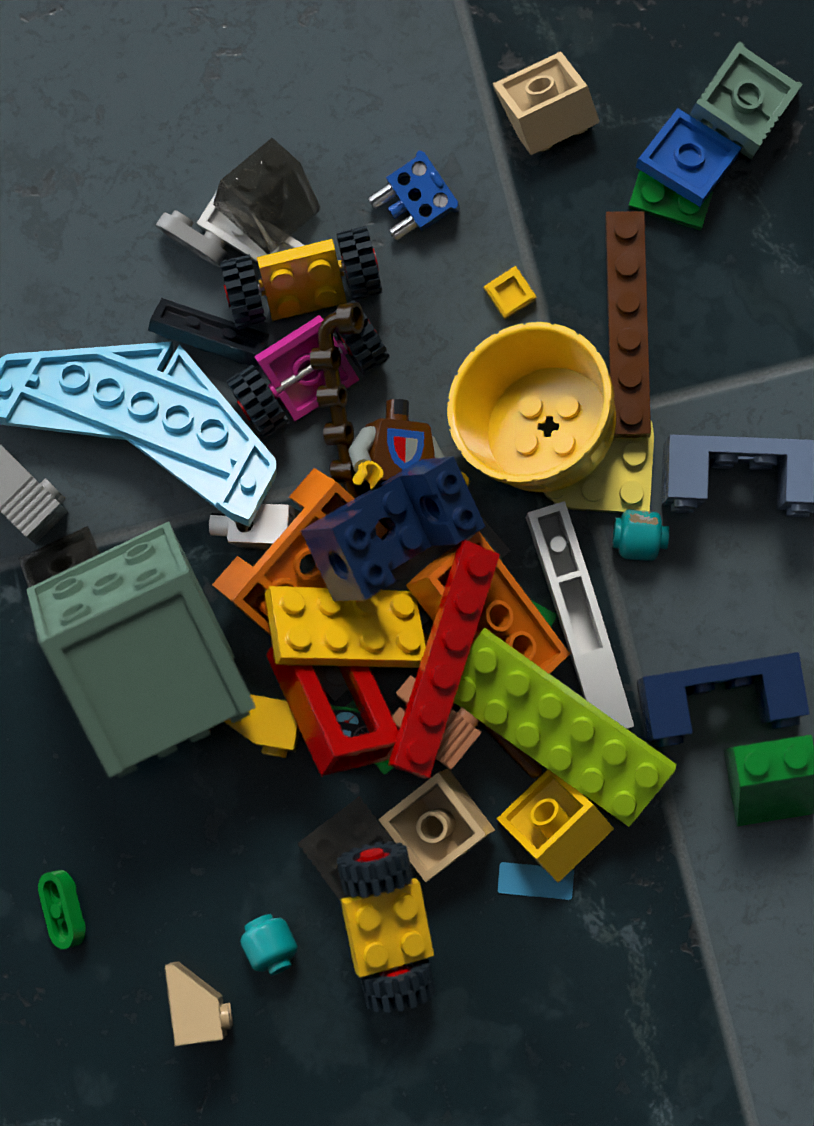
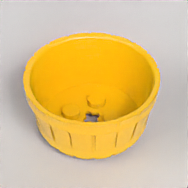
M530 322L526 323V325L510 326L481 342L475 348L476 350L467 356L458 369V375L454 377L448 397L450 399L447 406L448 424L451 427L450 432L458 450L462 452L461 454L470 464L485 475L525 491L551 492L560 490L588 476L600 464L609 450L616 428L613 385L606 364L600 353H597V349L581 334L577 335L576 331L565 326L551 325V323ZM547 417H553V422L559 424V429L552 431L551 437H545L544 431L538 430L539 424L546 423Z

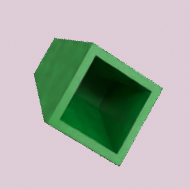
M812 734L737 746L724 750L736 827L814 814V743Z

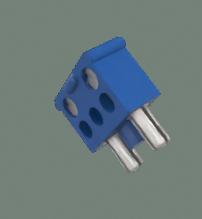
M417 151V157L387 176L386 179L389 184L369 197V202L377 209L397 195L400 200L388 207L392 216L396 219L406 211L409 212V217L390 229L391 234L396 240H399L416 227H419L421 232H423L452 211L457 213L460 210L458 201L423 151ZM409 177L411 179L409 184L400 185L402 178ZM413 193L421 194V198L418 201L410 200ZM425 208L432 210L428 217L421 216V212Z

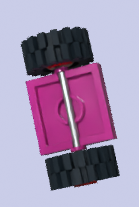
M365 314L364 327L361 333L343 335L339 332L338 328L334 331L339 338L336 341L333 336L334 345L338 347L341 353V365L339 367L341 384H344L346 388L359 381V378L345 357L346 354L352 358L354 364L363 375L390 359L385 345L381 342V338ZM320 315L254 356L270 382L268 387L253 365H250L226 381L237 399L239 407L247 419L252 422L263 440L289 424L288 418L276 399L280 398L294 421H297L319 406L316 397L317 389L320 385H326L324 372L312 369L310 352L313 348L319 347L318 330L323 321Z

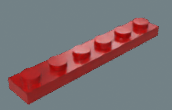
M467 540L459 543L388 763L389 766L421 778L430 777L500 557L499 553Z

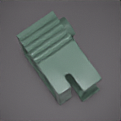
M739 42L709 83L704 93H702L689 115L741 146L740 153L752 159L803 84L799 81L795 82L745 48L743 43Z

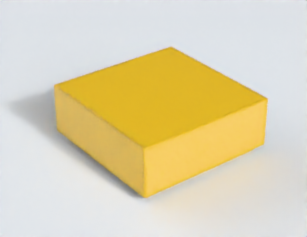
M514 266L484 286L485 292L504 320L537 299V296L517 266Z

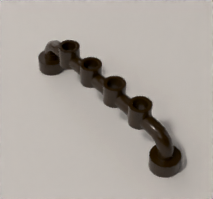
M357 302L341 303L336 313L329 314L321 322L318 330L319 347L313 348L310 352L312 369L314 371H323L326 385H320L317 389V403L320 408H330L332 422H328L324 426V441L328 446L337 445L339 459H334L330 464V476L336 482H343L344 489L353 498L362 495L359 485H355L353 482L356 472L354 471L348 450L354 440V427L347 419L345 406L348 401V393L345 385L341 384L339 373L341 353L338 347L334 345L333 333L337 328L343 335L359 334L362 332L364 313L361 305Z

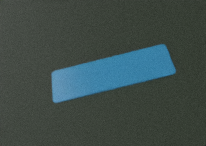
M501 862L497 891L502 894L570 900L572 899L574 870L572 869L557 883L541 866Z

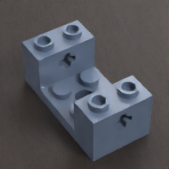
M670 434L663 444L661 505L671 506V512L693 513L694 509L700 507L706 501L708 496V462H711L710 467L718 469L734 468L736 463H749V469L771 470L772 465L778 464L777 510H786V516L810 517V513H814V440Z

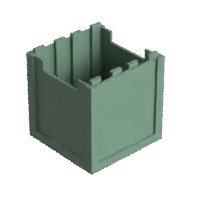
M169 521L27 589L39 642L109 778L116 774L120 778L137 770L135 763L156 753L159 758L178 750L177 743L187 738H190L193 743L209 735L210 731L208 728L229 718L232 723L251 715L249 710L256 708L233 661V658H235L234 653Z

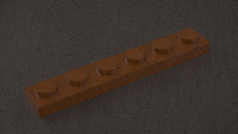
M644 211L606 212L609 375L613 385L616 409V428L613 438H650L651 418Z

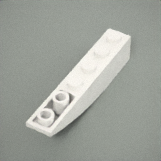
M563 501L529 512L526 516L527 524L583 697L626 729L633 727L634 723L613 651L566 503Z

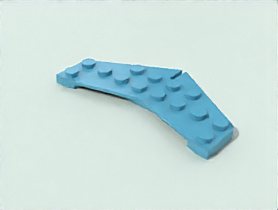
M173 341L13 353L0 358V425L127 440L231 520L250 527L276 479V460L180 344L164 372L161 371L174 350Z

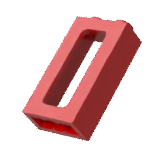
M272 644L266 656L321 776L390 759L399 730L369 667L338 666L369 731L368 734L348 737L343 734L312 665L276 664Z

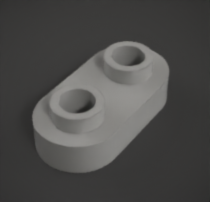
M174 210L172 215L166 212L162 214L155 225L161 232L217 267L221 266L220 261H224L228 255L223 249L226 243L221 238L209 231L202 235L191 228L193 221Z

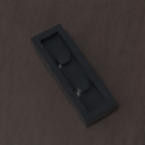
M161 298L148 327V331L159 334L164 338L197 347L205 352L224 356L240 364L253 365L256 368L259 364L254 356L267 348L270 334L249 327L236 329L235 322Z

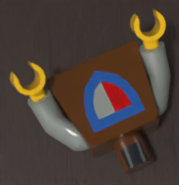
M404 399L387 400L386 418H380L366 424L360 430L348 450L354 471L356 472L353 482L355 485L370 486L371 489H374L377 485L422 459L445 457L431 433L429 424L409 421V401ZM461 472L468 487L469 478L466 474Z

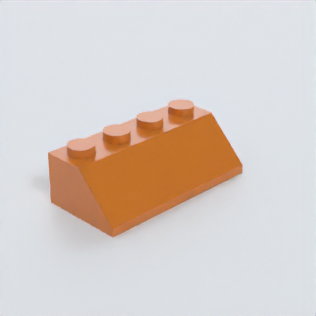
M480 531L465 539L494 551ZM459 544L433 560L406 584L407 588L433 622ZM499 558L473 641L483 628H486L550 674L570 655V652Z

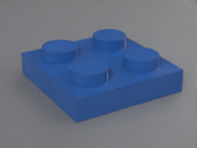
M677 108L638 158L636 168L701 207L738 158L742 147Z

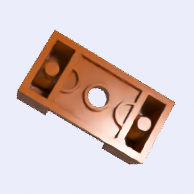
M315 468L289 496L302 511L259 561L252 567L237 556L212 584L269 636H271L265 592L270 586L327 588L317 564L307 573L300 571L302 558L311 554L301 530L355 499L335 480ZM378 521L376 524V534L381 539L388 529Z

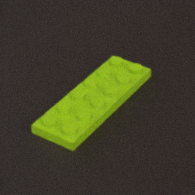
M483 628L473 641L453 702L630 827L674 773L677 764L486 628Z

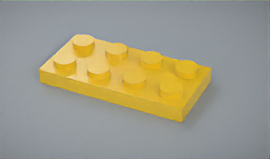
M270 586L265 592L276 664L420 667L426 646L418 602L410 591L381 590L366 600L333 601L328 588Z

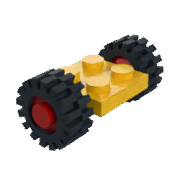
M367 226L336 233L342 262L337 260L332 239L257 257L262 277L261 280H258L259 284L256 281L250 254L220 261L225 281L224 289L229 307L232 310L236 329L267 322L259 292L262 293V296L266 295L272 321L347 303L341 278L345 275L352 300L382 294L378 262L370 241Z
M388 841L386 844L375 842V845L372 846L365 844L360 849L355 847L350 849V852H344L341 854V857H338L337 865L342 890L345 895L350 894V897L340 900L354 969L361 979L367 1008L373 1009L376 1012L383 1009L384 1012H391L393 1009H397L398 1012L404 1011V1007L414 1008L417 1007V1003L424 1004L428 1002L427 998L434 996L435 987L430 962L425 958L434 956L420 882L413 878L407 846H403V843L400 842L394 844L393 841Z

